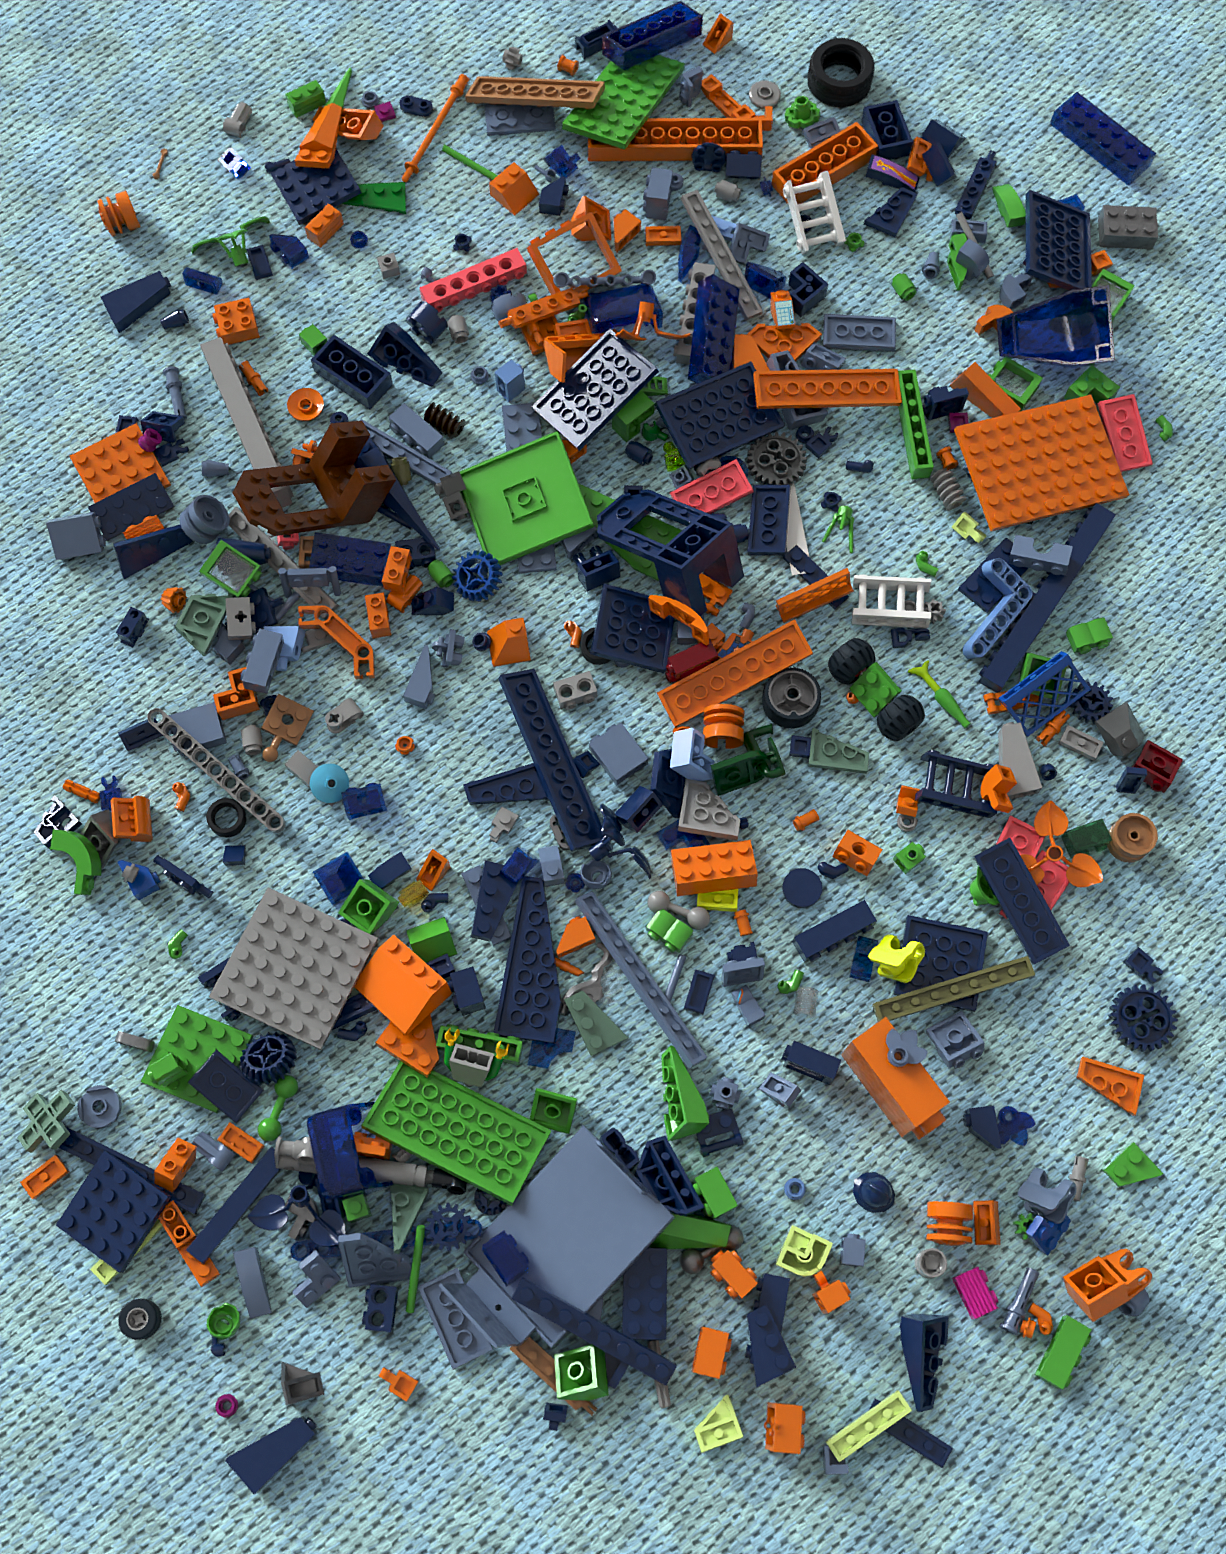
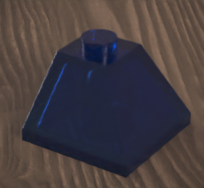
M752 262L746 263L744 277L751 289L771 299V292L782 290L785 286L786 276L782 272Z
M348 852L313 871L314 876L332 905L349 896L358 880L364 879Z

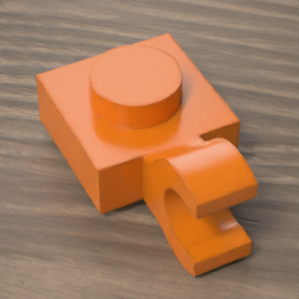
M385 1367L382 1368L378 1375L391 1383L388 1389L390 1392L406 1402L419 1382L402 1370H399L397 1375H395Z

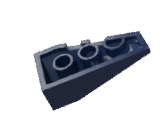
M930 1314L901 1316L900 1339L916 1411H927L933 1409L938 1379L934 1377V1374L939 1366L942 1367L943 1359L939 1358L938 1355L940 1345L946 1346L948 1316Z

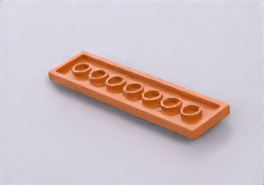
M898 369L755 371L753 374L757 409L900 406L902 404Z
M794 619L657 692L674 727H678L704 713V708L707 706L725 702L813 655V652Z

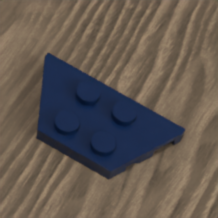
M672 749L654 752L650 790L656 794L673 818H680L685 777L670 768Z

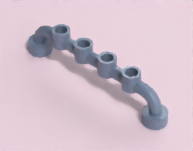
M648 269L642 272L641 276L626 274L622 277H615L614 275L597 277L591 275L588 278H580L579 276L569 278L565 272H559L554 276L553 282L558 288L565 286L576 288L580 285H587L589 288L596 285L611 287L614 284H621L627 287L636 283L651 285L656 281V274L653 270ZM573 279L577 281L576 285L573 283ZM590 279L594 280V284H591Z

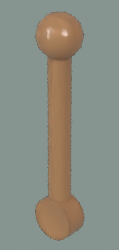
M167 149L161 150L162 155L156 172L153 173L154 179H159L160 177L159 172L165 155L168 154Z

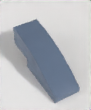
M252 1247L233 1252L250 1319L272 1313L258 1248Z

